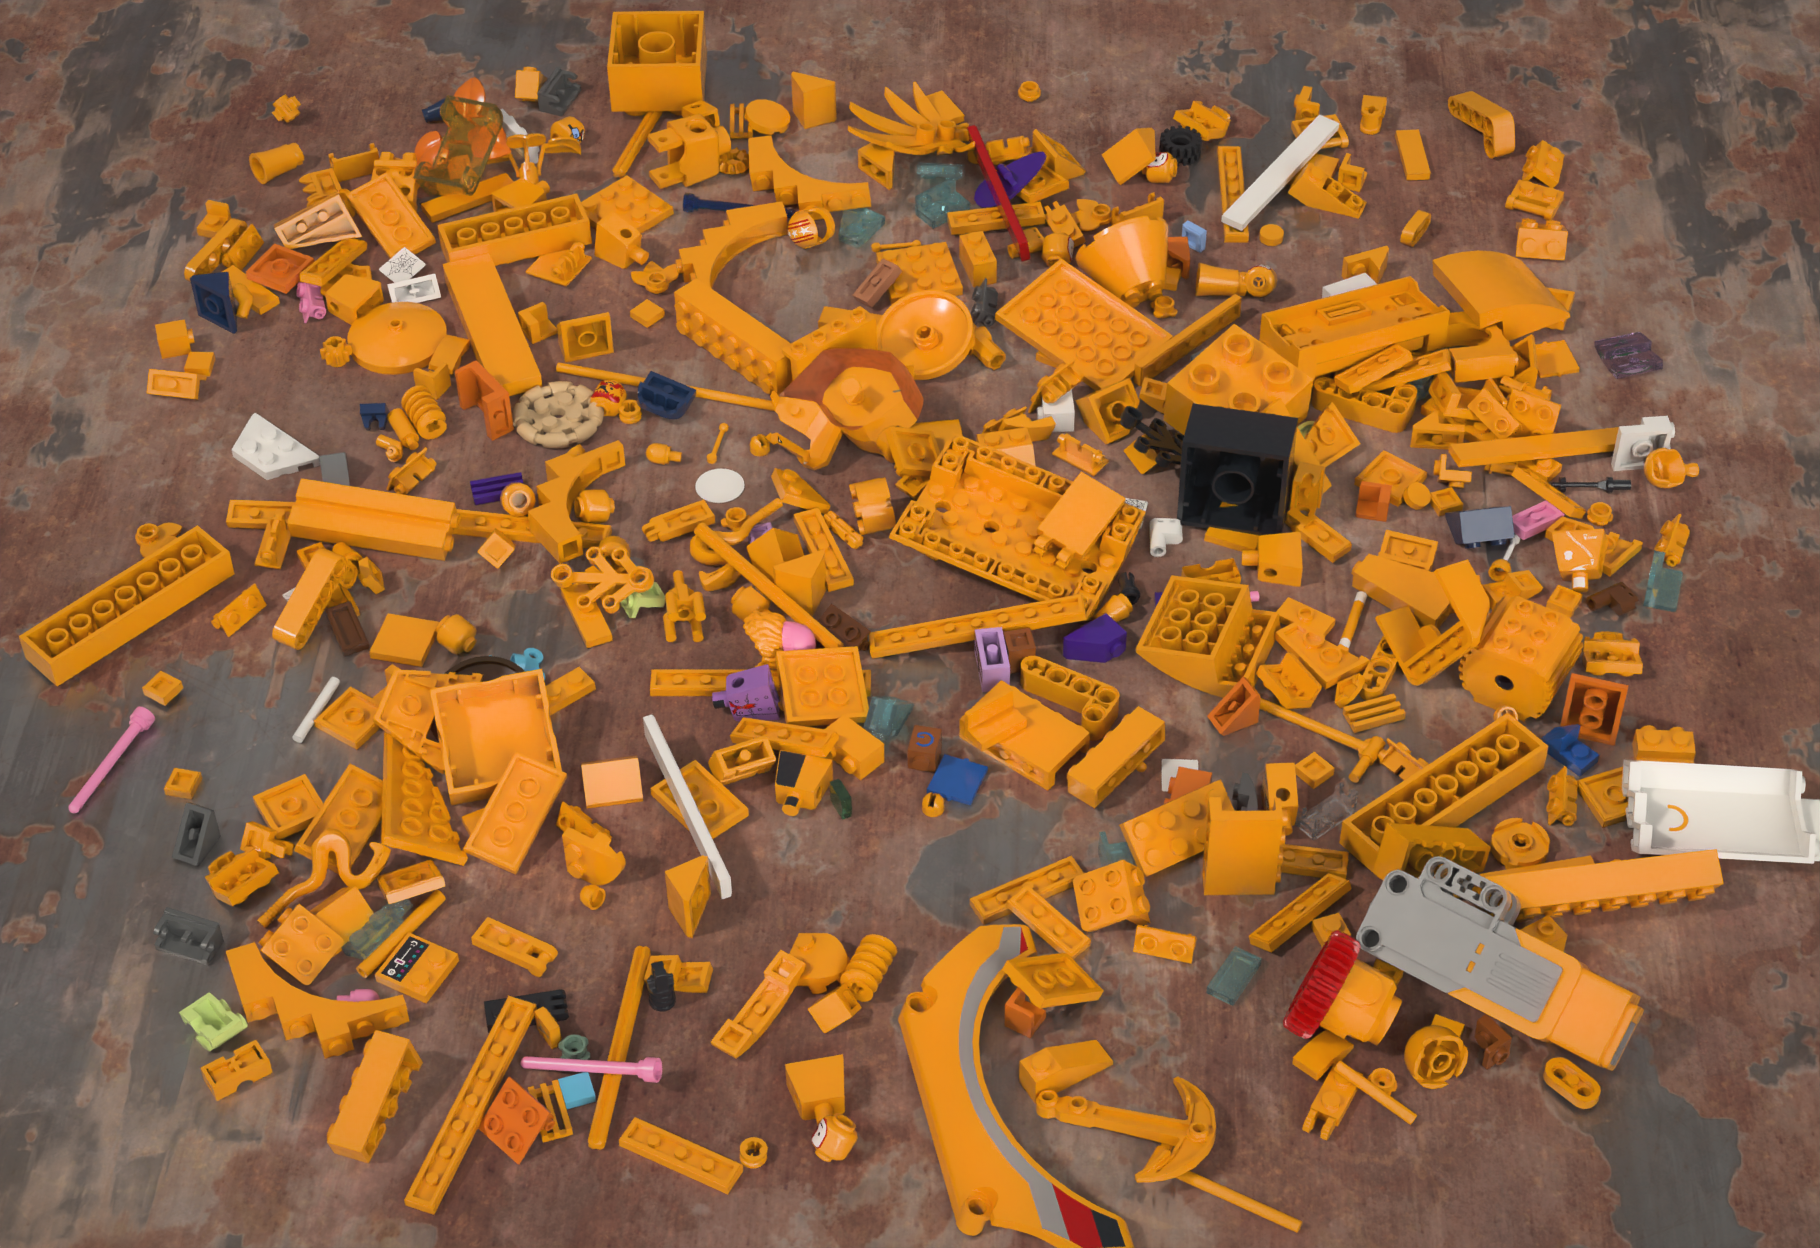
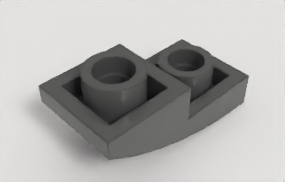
M1243 772L1240 784L1235 783L1232 800H1237L1236 811L1258 810L1256 790L1248 773Z

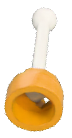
M1514 534L1515 538H1510V545L1504 558L1495 560L1488 570L1490 578L1496 582L1504 581L1507 573H1511L1512 568L1508 560L1515 545L1520 543V537Z

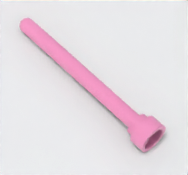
M140 706L130 715V726L70 803L68 809L71 813H78L137 734L150 728L155 721V716L152 712Z
M528 1056L523 1057L520 1061V1065L525 1069L638 1075V1078L643 1079L644 1082L658 1083L662 1075L661 1059L655 1057H646L644 1060H640L639 1063Z

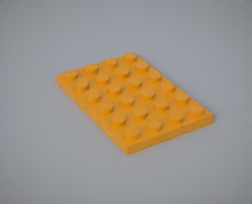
M1063 259L1058 260L995 313L996 321L1058 365L1061 363L1067 364L1073 358L1076 359L1073 367L1076 370L1082 371L1084 375L1082 382L1095 391L1125 379H1131L1134 376L1135 363L1173 337L1166 330Z

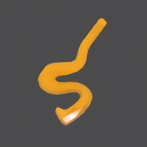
M779 498L774 499L747 518L737 531L714 532L730 546L737 545L747 538L755 525L780 509L783 503ZM695 535L689 545L690 554L693 559L704 565H725L711 573L699 571V579L705 591H714L727 588L735 583L741 574L714 550H710L712 548Z
M328 828L311 845L312 873L310 878L288 889L257 920L258 923L266 928L290 903L298 897L314 892L319 888L326 878L328 853L331 850L336 854L338 873L342 881L348 887L356 886L360 890L368 887L380 874L389 859L391 849L380 843L370 842L369 846L374 852L373 858L365 871L354 875L350 867L351 846L349 840L341 831Z

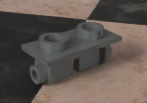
M985 278L981 286H976L974 289L972 300L975 302L971 310V316H973V323L975 325L980 322L989 327L996 322L995 313L997 312L998 292L994 287L987 286V279Z

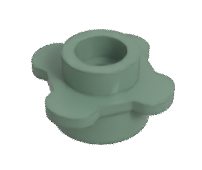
M574 1034L561 1040L558 1044L559 1049L562 1050L561 1058L589 1060L591 1054L587 1051L588 1039Z

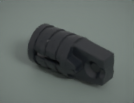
M663 961L651 964L652 975L647 979V988L651 1008L664 1012L670 1010L675 1005L676 996L673 974L666 973Z

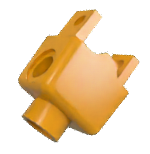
M701 114L668 121L667 129L648 134V141L659 153L667 151L668 165L650 170L649 177L662 189L680 182L685 187L716 176L719 173V156L731 151V140L727 130L723 126L713 128Z

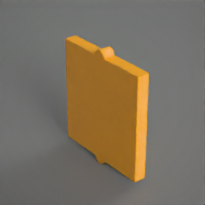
M1565 340L1548 343L1544 341L1542 344H1535L1538 366L1537 374L1539 378L1561 377L1564 374L1579 372L1580 368Z

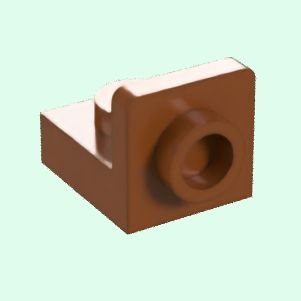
M1487 1014L1483 1015L1477 1020L1474 1038L1479 1046L1485 1049L1482 1066L1488 1070L1495 1064L1501 1065L1507 1060L1510 1055L1509 1050L1512 1037Z

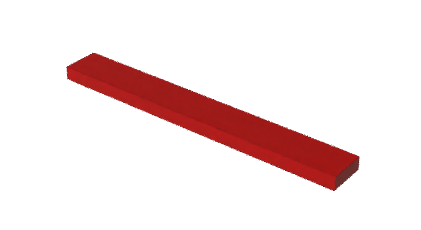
M977 126L967 127L969 142L975 141V148L972 151L1021 262L1030 260L1027 238Z

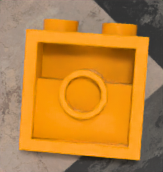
M1651 725L1635 730L1632 743L1634 760L1694 763L1696 752L1693 732L1685 731L1682 727H1673L1670 730H1657Z

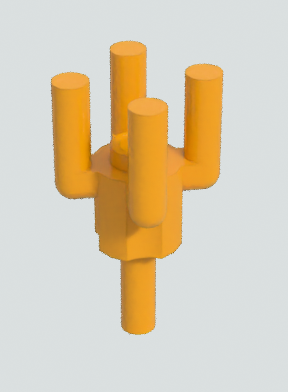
M676 570L673 572L674 588L665 594L667 613L663 615L666 640L674 642L677 639L676 621H688L691 624L693 641L701 642L704 639L701 621L706 618L703 595L701 592H694V590L690 589L684 582L683 572Z

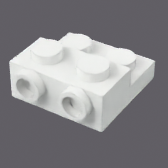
M1668 416L1642 417L1640 425L1619 426L1611 462L1613 471L1644 469L1645 460L1650 452L1658 448L1671 449L1670 441L1675 436V427L1673 422L1669 421Z

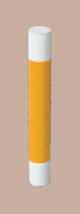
M1359 591L1356 594L1339 644L1347 648L1350 647L1367 599V594L1363 591Z

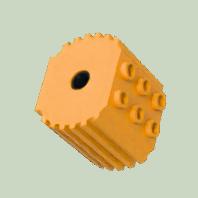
M1504 596L1498 601L1486 619L1478 645L1460 659L1459 671L1461 673L1459 677L1460 680H1463V688L1470 691L1474 697L1473 701L1494 710L1501 706L1512 707L1518 714V720L1523 722L1528 717L1537 719L1542 713L1544 714L1582 653L1583 642L1581 641L1583 635L1579 633V625L1574 623L1565 614L1522 597Z

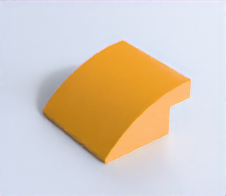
M1477 250L1454 253L1432 260L1433 276L1480 329L1496 324L1502 330L1506 340H1514L1570 318V313L1518 258L1494 251Z
M1171 575L1136 647V653L1170 677L1192 688L1224 698L1243 676L1255 687L1259 678L1256 672L1260 665H1265L1275 642V632L1281 629L1279 613L1252 609L1249 585Z

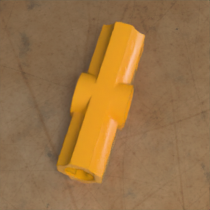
M974 324L975 336L968 355L974 354L987 368L992 370L1000 368L1006 360V354L992 341L991 334L985 326L977 327Z

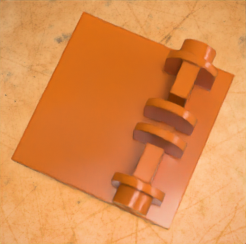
M509 1076L482 1119L478 1129L514 1162L520 1165L540 1130L550 1131L555 1126V1121L548 1109Z

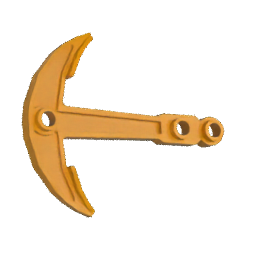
M1178 1076L1173 1078V1083L1182 1098L1185 1114L1188 1116L1187 1120L1104 1106L1097 1102L1086 1100L1081 1096L1059 1097L1052 1090H1044L1036 1098V1113L1042 1118L1050 1119L1056 1117L1060 1122L1089 1128L1098 1127L1175 1146L1172 1153L1170 1150L1165 1149L1154 1162L1136 1173L1135 1180L1137 1183L1163 1181L1175 1178L1194 1169L1210 1153L1216 1137V1120L1213 1106L1198 1087Z

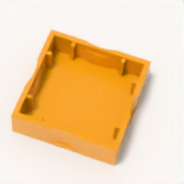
M542 669L504 675L486 682H466L430 689L451 805L489 799L515 751L562 771L556 737L553 733L549 702Z

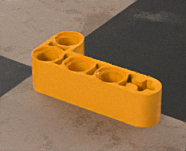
M1473 91L1449 97L1448 108L1451 115L1483 133L1484 149L1489 158L1493 159L1514 152V119L1508 110Z
M1320 377L1314 381L1312 406L1319 411H1323L1327 404L1333 402L1343 418L1385 431L1400 433L1406 429L1414 414L1417 388L1412 384L1404 383L1397 385L1391 396L1365 388L1349 394L1336 386L1335 379Z
M323 547L319 548L313 555L278 618L272 632L273 639L296 650L302 649L337 586L349 589L354 585L358 576L357 567L346 557Z
M1028 656L1022 660L1020 684L1025 691L1081 713V726L1090 732L1091 741L1100 740L1106 735L1119 714L1120 695L1115 687L1038 656Z

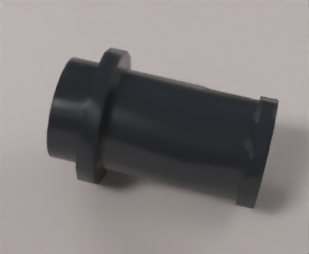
M1123 572L1117 578L1120 593L1124 594L1130 603L1134 605L1140 598V591L1136 587L1133 573L1129 572L1128 579L1127 572Z

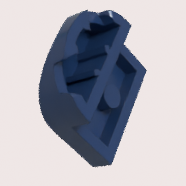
M650 371L645 381L639 383L637 404L642 409L663 418L679 419L685 414L695 398L696 389Z

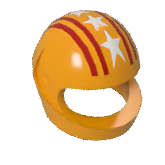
M823 207L799 210L792 215L788 222V235L795 245L804 249L823 244L832 238L835 232L834 219L830 212ZM812 212L819 213L826 222L827 231L824 238L818 236L816 224L811 217Z

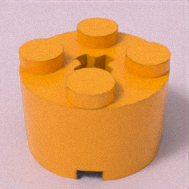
M885 477L849 484L852 500L857 499V502H852L855 518L861 517V520H857L861 536L895 527V515Z

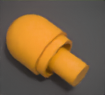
M653 443L647 447L646 457L652 463L665 465L669 464L670 461L681 462L682 452L672 451V447L666 444Z

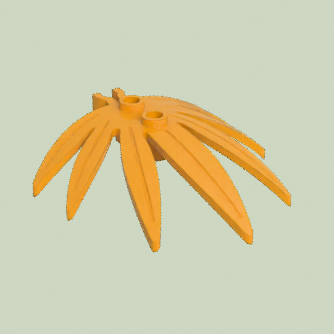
M915 81L913 82L912 90L919 113L894 94L888 87H885L884 96L894 112L911 126L877 115L850 101L849 109L858 118L868 125L891 135L863 131L849 125L848 131L866 141L884 146L891 151L912 155H925L937 151V155L952 154L953 150L955 152L972 151L975 148V141L968 145L962 142L969 141L967 130L969 124L961 123L956 125L951 120H942Z

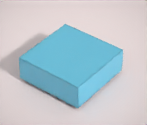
M588 1072L558 1079L566 1109L596 1102L595 1092Z

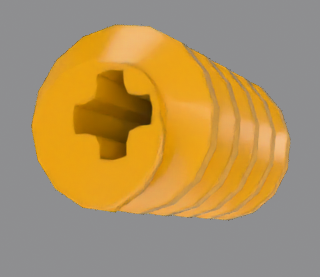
M416 385L405 392L401 405L419 435L425 439H434L442 435L447 429L445 414L441 411L429 389L423 385Z
M870 934L863 937L840 978L841 985L846 983L856 1000L861 1002L870 1001L873 998V993L878 989V984L882 982L883 975L887 973L888 966L892 964L893 957L898 952L896 945L881 935Z

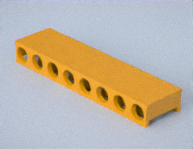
M490 253L442 264L446 286L467 338L470 340L476 360L509 392V396L525 393L538 385L541 388V373Z

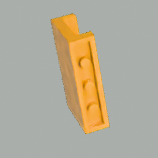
M859 306L782 348V354L791 361L792 382L824 350L834 348L878 350L876 317Z
M1001 680L973 707L1010 688L1013 691V706L1027 719V727L987 748L983 752L1048 791L1055 785V773L1078 751L1086 753L1089 750L1090 732L1084 727L1066 719L1059 712H1054L1044 706L1037 699H1032L1016 687L1010 686ZM964 714L959 719V738L976 747L965 736Z
M1209 797L1202 867L1204 895H1274L1275 883L1281 882V868L1278 864H1283V848L1280 846H1285V828L1282 827H1287L1288 824L1287 809H1282L1281 798H1274L1273 811H1222L1221 797Z

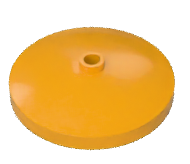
M924 290L904 296L885 311L877 326L878 350L891 352L901 363L913 362L914 380L933 379L956 368L968 355L975 336L974 323L966 305L954 295L937 290Z
M392 302L374 307L360 315L351 325L347 340L348 344H351V356L358 365L375 373L398 375L413 372L415 368L422 369L428 366L436 348L446 336L447 328L441 315L428 306L413 302Z

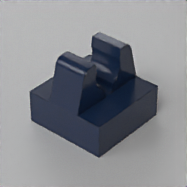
M386 403L360 404V415L365 429L370 431L371 422L377 420L380 430H384L389 413Z

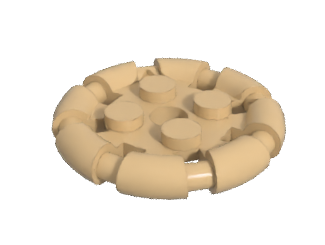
M554 381L548 382V386L540 388L538 385L524 393L519 398L520 403H516L513 408L512 420L514 427L517 428V433L524 440L533 445L541 444L544 448L558 449L569 447V444L575 442L580 444L589 439L597 431V426L602 424L604 409L603 407H597L596 402L590 403L593 391L581 384L574 386L572 382ZM562 415L563 417L556 418L555 416Z

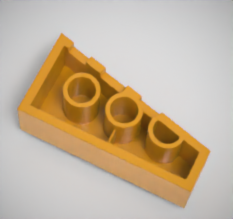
M1387 823L1373 872L1383 881L1388 873L1397 869L1419 879L1426 863L1431 858L1438 856L1444 857L1474 873L1483 872L1491 847L1469 828ZM1440 864L1435 868L1434 875L1439 869V867L1443 864Z
M375 1030L372 1039L366 1042L363 1051L364 1057L360 1067L355 1068L351 1078L352 1085L350 1090L341 1099L339 1105L340 1113L337 1120L330 1125L327 1132V1144L334 1154L365 1163L370 1162L386 1132V1124L384 1123L386 1118L394 1117L398 1110L399 1094L401 1092H408L412 1081L409 1079L413 1070L419 1071L423 1064L409 1039Z

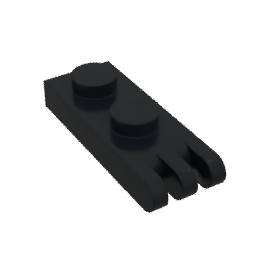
M562 989L515 996V998L536 1004L537 1009L544 1006L556 1022L569 1018L567 1001L565 1000L566 993ZM507 998L484 1001L488 1033H490ZM535 1015L529 1026L536 1025Z

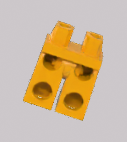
M382 152L379 160H374L371 180L387 172L417 213V191L421 174L415 153L406 152L403 154L402 160H395L393 153Z

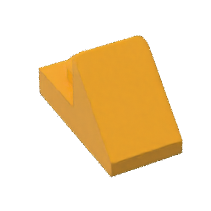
M1383 246L1344 257L1342 278L1345 280L1366 273L1379 284L1387 268L1389 247Z
M1438 410L1413 425L1410 447L1449 450L1450 444L1463 443L1465 425L1439 423Z

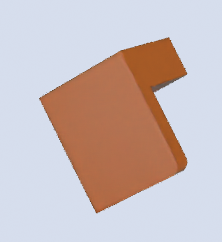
M1361 481L1355 517L1386 522L1392 485Z
M1017 987L1005 1003L1004 1026L1031 1039L1045 1020L1046 1010L1039 1009V1007L1025 1001V993Z

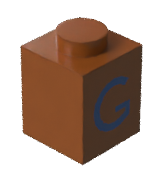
M914 725L907 750L909 769L936 772L942 750V729Z

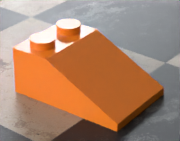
M1571 673L1560 727L1579 724L1578 738L1615 746L1629 685Z

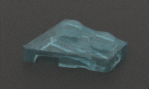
M919 162L917 164V174H921L922 178L936 179V176L945 177L946 180H959L965 175V165Z
M867 208L843 210L838 233L839 241L859 249L885 224V216Z

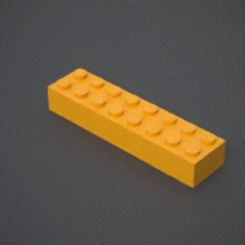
M198 525L21 634L19 639L25 658L53 684L59 686L234 575L230 552Z
M1506 713L1343 820L1339 843L1373 872L1387 823L1457 827L1544 769L1548 745L1509 713Z
M1717 849L1484 877L1518 897L1521 909L1516 922L1530 921L1534 919V916L1541 914L1556 918L1563 916V913L1573 911L1574 915L1591 913V909L1602 907L1603 912L1618 910L1620 906L1630 904L1631 908L1648 906V902L1659 900L1660 905L1675 903L1677 899L1687 897L1688 901L1705 899V895L1714 894V889L1724 884ZM1474 886L1472 891L1480 894L1482 889ZM1503 898L1499 901L1498 906L1502 903ZM1475 905V908H1477V909H1479V910H1481V911H1483V912H1485V913H1487V914H1489V915H1491V916H1493V917L1495 916L1494 914H1492V913H1490V912H1488V911H1486V910H1484V909H1482V908H1480V907H1478V906Z

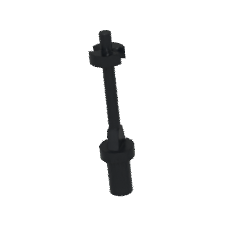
M1559 477V482L1551 483L1553 487H1558V490L1562 493L1566 492V487H1598L1604 489L1606 493H1612L1613 490H1631V480H1613V477H1606V480L1599 482H1566V477Z

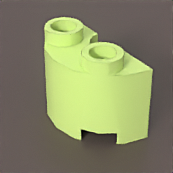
M210 992L179 1012L183 1022L190 1024L198 1034L195 1039L208 1051L218 1048L248 1027L247 1022L240 1013L234 1014L224 999L218 1000Z

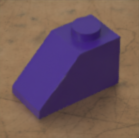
M1105 613L1064 637L1063 657L1069 660L1106 663L1114 657H1119L1126 651L1127 632Z

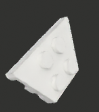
M257 413L252 414L232 448V454L235 459L266 480L277 478L283 474L298 472V467L310 463H313L314 467L320 465L319 455Z

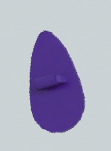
M1040 151L1029 154L1007 166L1004 164L997 166L998 176L1009 200L1017 195L1039 172L1046 160L1044 152ZM984 180L976 189L974 200L980 208L997 207L987 182Z

